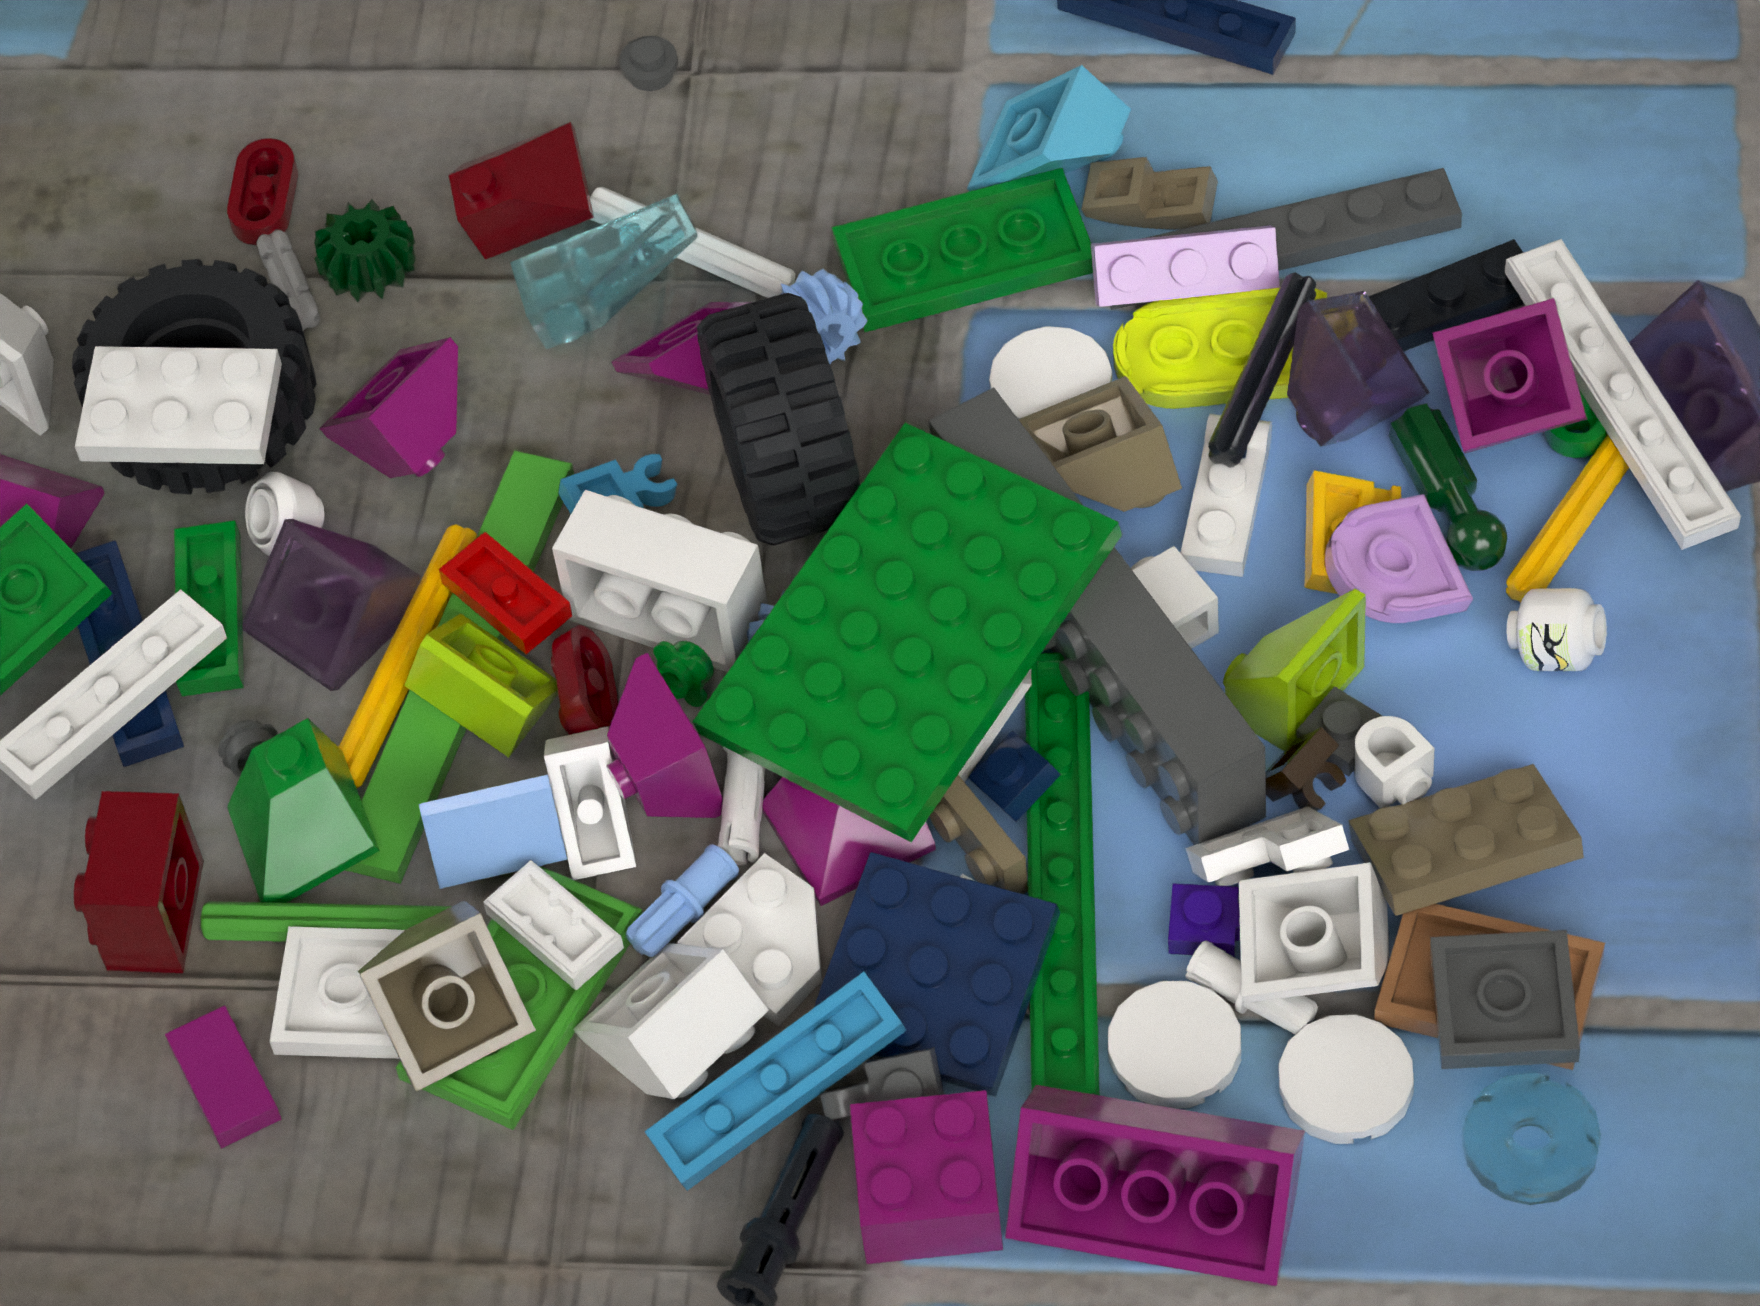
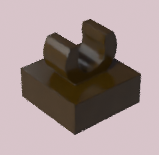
M1322 727L1295 739L1266 771V795L1274 802L1292 794L1295 803L1300 809L1310 807L1316 811L1322 809L1326 803L1314 791V778L1321 780L1330 791L1341 787L1346 782V777L1337 765L1326 762L1339 747V744Z

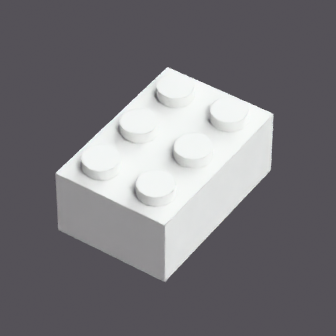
M585 490L552 547L562 594L570 602L573 616L569 619L570 621L652 648L662 641L670 642L673 645L678 641H689L701 647L710 657L713 667L728 672L747 646L749 623L759 620L758 612L760 611L761 603L768 604L757 544L751 543L737 533H719L694 525L688 519L677 514L669 513L663 515L635 506L631 501L621 496L610 495L607 497Z

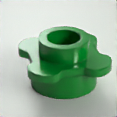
M667 641L659 642L653 649V654L657 659V669L676 699L684 698L693 707L702 706L708 698L704 686L711 680L714 674L713 663L708 654L701 647L689 641H678L674 645Z

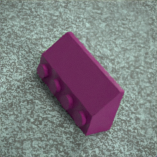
M1035 1085L1020 1110L1005 1238L1277 1286L1297 1194L1305 1130Z

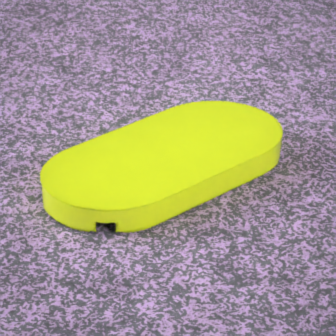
M1280 288L1161 300L1145 304L1133 312V319L1128 321L1124 328L1122 323L1115 334L1113 358L1117 378L1120 379L1126 376L1146 404L1155 407L1179 409L1227 404ZM1315 288V300L1269 400L1321 393L1337 385L1349 374L1358 354V327L1351 310L1341 301L1339 306L1335 301L1327 299L1326 292Z

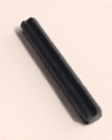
M1296 272L1285 277L1208 443L1210 449L1208 456L1213 463H1222L1231 468L1241 462L1315 300L1316 282L1312 277H1302Z

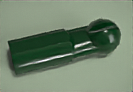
M1427 403L1406 409L1402 416L1390 423L1389 438L1419 495L1424 494L1430 508L1438 510V512L1443 511L1450 525L1446 542L1457 565L1471 571H1484L1497 565L1504 556L1508 539L1506 527L1495 514L1477 508L1472 498L1477 487V478L1440 409L1429 408Z

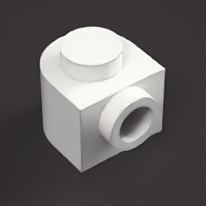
M1393 716L1374 718L1359 729L1355 738L1354 773L1356 781L1379 808L1389 807L1396 801L1404 805L1407 802L1420 799L1427 793L1432 784L1431 777L1434 774L1435 748L1413 725L1404 719Z

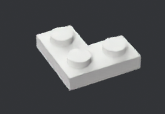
M1305 807L1186 848L1193 873L1208 883L1215 881L1216 886H1229L1239 883V880L1249 879L1254 876L1253 867L1267 862H1272L1285 871L1293 869L1294 873L1325 869L1333 864L1331 856L1349 850L1342 824L1310 807Z

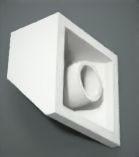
M0 294V405L41 436L49 429L54 360L45 338L49 330L43 319L31 307L25 305L20 309Z
M1371 863L1239 880L1241 993L1244 1003L1379 985L1390 959L1388 912L1386 899Z

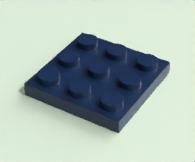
M870 852L814 1008L858 975L865 972L907 1030L871 1056L869 1060L934 1047L942 1081L975 1091L986 1090L988 1095L996 1097L1054 933L1060 910L1057 904Z

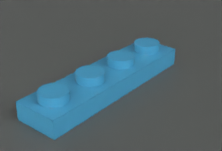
M863 972L644 1132L677 1179L688 1191L907 1030L866 973Z

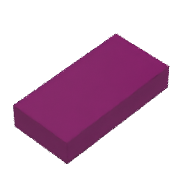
M225 1005L165 1034L169 1047L221 1149L282 1120L277 1105Z

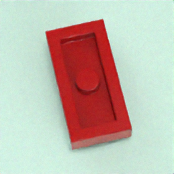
M486 532L438 569L441 582L446 588L526 655L573 616L570 602Z

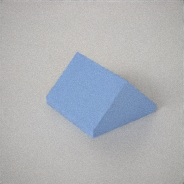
M548 775L419 804L440 889L516 872L530 860L538 866L567 860Z

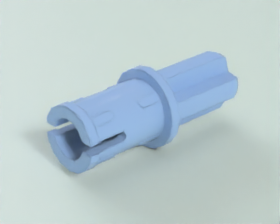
M710 844L705 848V852L675 881L666 880L662 884V894L626 931V938L638 953L649 957L656 956L689 922L696 923L704 915L703 908L731 880H734L739 875V868L728 853L720 847Z

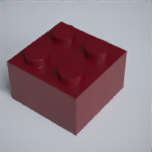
M102 791L97 816H90L86 823L85 848L89 857L86 872H79L76 876L73 894L75 909L77 912H83L88 924L89 943L97 946L107 971L184 973L204 860L179 793Z

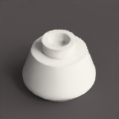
M268 472L252 486L247 497L245 520L249 537L268 556H281L310 543L316 533L322 528L324 522L323 503L309 485L280 472Z

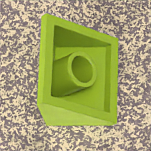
M461 613L425 636L419 646L404 685L508 758L558 695L557 681L553 676Z

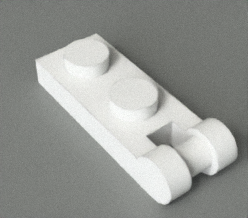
M1209 414L1203 452L1180 553L1195 571L1243 577L1271 444L1272 422L1259 420L1246 448V458H1242L1238 465L1229 468L1222 463L1215 464L1209 459L1208 453L1210 449L1208 443L1221 415Z

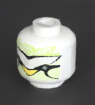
M1576 588L1532 589L1523 597L1519 610L1510 611L1508 615V645L1511 649L1519 650L1523 663L1530 670L1583 671L1591 664L1594 655H1602L1604 652L1607 636L1604 608L1600 604H1594L1591 596L1585 590Z

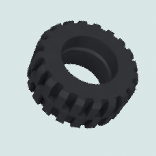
M200 259L181 260L182 266L167 269L166 265L162 264L149 268L150 275L142 279L136 280L132 276L117 287L119 293L115 297L110 298L106 295L92 311L95 321L87 319L77 337L79 346L73 352L72 370L75 376L74 385L83 408L95 346L277 349L282 365L264 464L110 462L111 466L123 476L129 478L136 476L138 484L160 491L162 485H167L170 492L174 494L192 495L193 488H205L207 493L224 491V484L239 479L241 484L257 478V470L265 464L272 468L286 456L285 445L288 443L294 446L299 441L307 428L305 420H308L313 414L316 402L313 389L317 383L297 311L290 306L288 296L278 286L271 283L268 284L265 276L251 269L244 268L240 273L237 270L236 264L214 260L213 266L203 265Z
M784 293L707 315L697 326L701 360L726 456L729 460L744 511L748 516L749 524L755 533L756 539L759 542L774 546L829 530L860 487V475L834 374L829 364L821 335L817 331L812 313L809 312L806 301L801 296Z

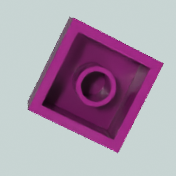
M986 1090L850 1104L859 1218L866 1264L1003 1250Z

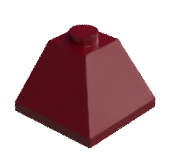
M571 122L464 163L448 175L457 221L485 260L594 218L576 131Z

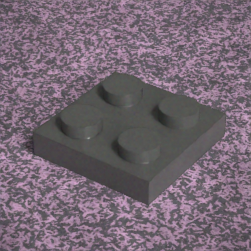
M1567 930L1430 937V957L1441 1069L1579 1062L1580 1042Z

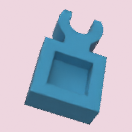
M649 454L640 458L635 463L633 470L625 473L617 461L613 460L560 479L558 494L570 514H572L585 490L607 497L610 495L621 496L641 508H644L643 504L658 507L670 503L675 498L677 483L674 478L662 483H654L647 479L660 474L662 458L659 454Z

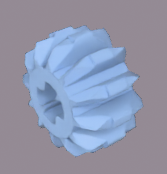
M824 269L819 270L813 276L801 271L796 282L791 286L781 283V294L791 293L801 296L806 301L809 312L812 313L817 331L821 335L829 364L836 359L845 361L844 352L849 346L861 343L857 331L867 323V319L861 309L863 303L858 299L857 292L847 282L843 283L834 274H829Z

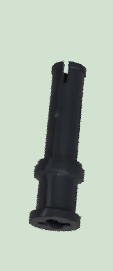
M818 1114L806 1115L801 1124L802 1128L778 1174L776 1183L760 1217L753 1218L744 1225L740 1233V1240L743 1245L731 1270L724 1271L717 1283L720 1294L735 1306H775L778 1299L775 1288L785 1266L794 1263L800 1252V1241L796 1234L818 1191L834 1151L844 1136L843 1129L832 1119ZM805 1164H806L807 1167H806V1169H805V1171H804V1173H803V1175H802V1178H801V1180H800V1182H799V1184H798V1186H797V1188H796V1191H795L793 1197L791 1198V1194H792V1192H793V1189H794V1187H795V1185H796V1183H797V1181H798V1179H799V1177H800V1174H801V1172H802V1170H803V1168H804V1166H805Z

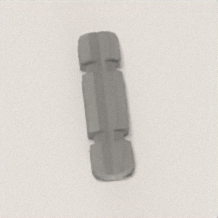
M274 230L270 235L262 234L256 244L264 267L268 271L271 283L278 286L288 296L290 306L297 311L303 331L306 328L316 327L321 318L318 313V307L313 295L310 294L308 283L297 257L292 251V245L287 233L281 230Z

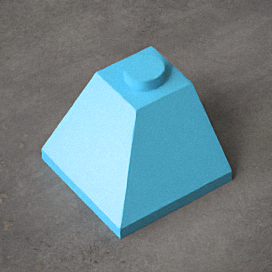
M1082 65L1009 99L1002 109L967 190L973 191L1058 168H1063L1064 173H1067L1096 160L1105 161L1119 149L1123 142L1124 135L1121 132L1131 108Z

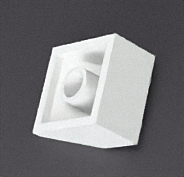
M668 943L656 956L647 960L573 1030L583 1042L645 1094L675 1099L685 1097L698 1089L708 1077L706 1069L723 1053H731L746 1044L755 1033L753 1025L769 1010L723 949Z

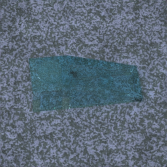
M675 194L510 262L526 316L546 350L562 343L572 342L586 333L603 327L698 238V234L678 194Z

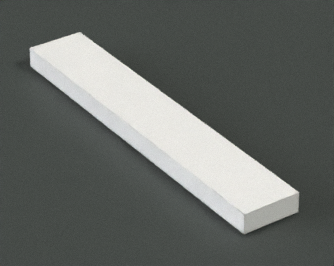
M1562 239L1506 259L1505 274L1526 306L1552 298L1555 299L1579 390L1681 550L1738 529L1741 518L1740 513Z

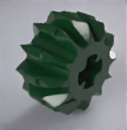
M371 199L363 209H356L347 202L345 214L341 216L327 213L326 228L315 231L314 245L316 248L315 263L317 270L322 275L323 280L329 282V286L334 290L336 296L350 291V294L359 302L366 293L374 292L383 300L385 287L403 288L405 273L415 270L416 256L413 247L415 244L413 231L408 226L407 221L401 219V215L397 213L394 206L380 210L379 206Z

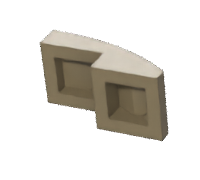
M1147 157L1094 162L1090 164L1082 211L1085 217L1124 226L1152 229H1184L1211 222L1218 180L1211 166L1154 172Z

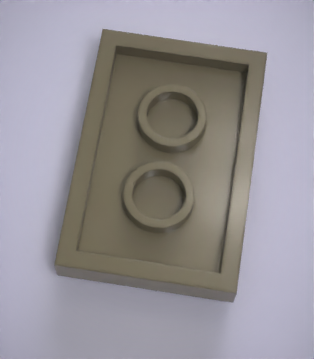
M1534 764L1518 769H1508L1495 776L1456 788H1446L1433 795L1407 802L1404 805L1380 808L1373 813L1348 820L1351 841L1364 863H1371L1384 897L1395 916L1584 858L1580 834Z

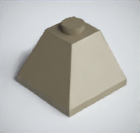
M1126 376L1018 419L1074 493L1126 512L1133 508L1153 506L1162 501L1165 495L1182 489L1163 426Z
M462 901L406 929L357 971L416 1092L536 1031L481 913L466 901Z

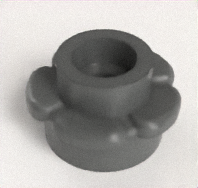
M243 720L237 722L227 730L225 736L220 741L218 754L223 758L224 766L240 777L251 750L278 735V732L271 724L263 726L259 721Z

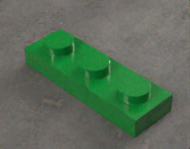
M233 520L174 529L175 594L179 590L186 593L223 625L227 639L176 681L178 689L183 697L244 688L241 534L237 523Z

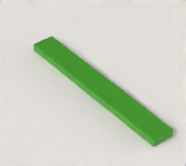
M514 451L476 538L484 532L488 533L534 572L563 504L558 494L560 479L574 475L572 463ZM452 593L438 627L461 613L504 643L506 637ZM411 690L408 693L361 801L380 851L345 870L399 884L402 882L424 830L419 804L437 800L466 732L465 727Z

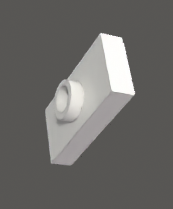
M532 860L483 901L487 915L575 990H578L624 948L622 937Z

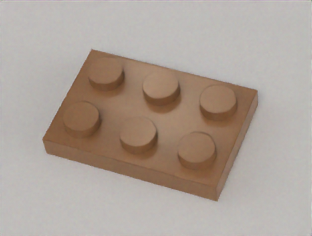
M1439 904L1404 913L1376 1003L1374 1020L1381 1022L1385 1026L1438 1038L1430 957V937L1552 930ZM1567 934L1579 1042L1581 1043L1604 957L1605 943ZM1575 1062L1549 1065L1573 1070Z

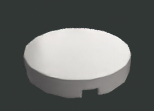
M1050 326L1025 331L1005 343L993 359L989 378L990 389L994 387L1018 419L1113 381L1112 369L1107 354L1092 337L1071 328Z
M1160 981L1136 990L1118 1006L1108 1027L1109 1064L1115 1076L1117 1074L1119 1080L1125 1084V1089L1137 1100L1176 1109L1191 1108L1204 1103L1205 1097L1214 1094L1218 1089L1219 1093L1232 1083L1241 1063V1026L1231 1006L1212 989L1189 981Z
M1329 1015L1305 1025L1287 1042L1279 1062L1280 1095L1290 1119L1310 1136L1334 1144H1353L1354 1139H1361L1370 1135L1372 1140L1387 1134L1406 1114L1414 1092L1412 1058L1401 1038L1381 1022L1359 1015Z

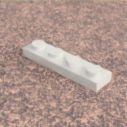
M179 590L0 740V769L36 800L227 639L223 625L186 593Z

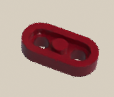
M273 138L256 140L245 146L237 156L227 205V215L233 234L237 239L246 244L257 245V240L262 234L270 235L274 230L285 232L289 226L298 179V168L291 147L281 140Z
M577 625L554 639L551 656V667L556 676L560 701L559 719L569 735L608 726L610 728L618 707L610 655L603 642L592 630L585 626Z

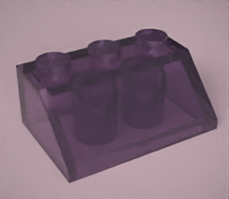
M1697 280L1635 336L1629 344L1721 486L1727 492L1760 481V326L1744 297Z

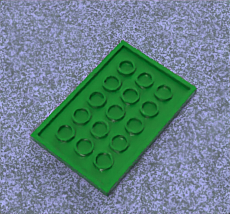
M905 422L697 714L693 724L698 734L912 843L1121 538L1122 532L1119 522Z

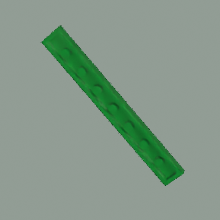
M1041 653L1031 668L1032 685L1025 693L1026 743L1046 759L1061 775L1027 810L1028 896L1057 904L1060 915L1030 998L1031 1091L1035 1085L1100 1095L1090 699L1088 691L1075 696L1067 687L1059 669V662L1065 660L1061 653Z

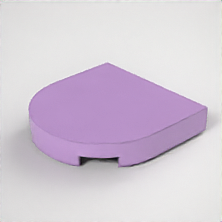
M1424 494L1365 505L1354 509L1336 527L1326 546L1325 567L1332 586L1340 596L1353 589L1366 595L1365 616L1388 623L1413 622L1466 611L1473 600Z

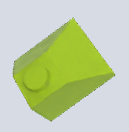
M1357 589L1345 593L1264 636L1248 655L1241 653L1231 662L1223 678L1225 694L1255 734L1285 751L1297 739L1296 730L1334 687L1344 691L1365 667L1366 595Z

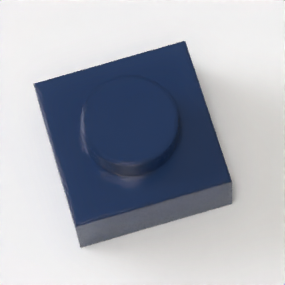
M1012 730L968 778L1017 822L1061 774Z

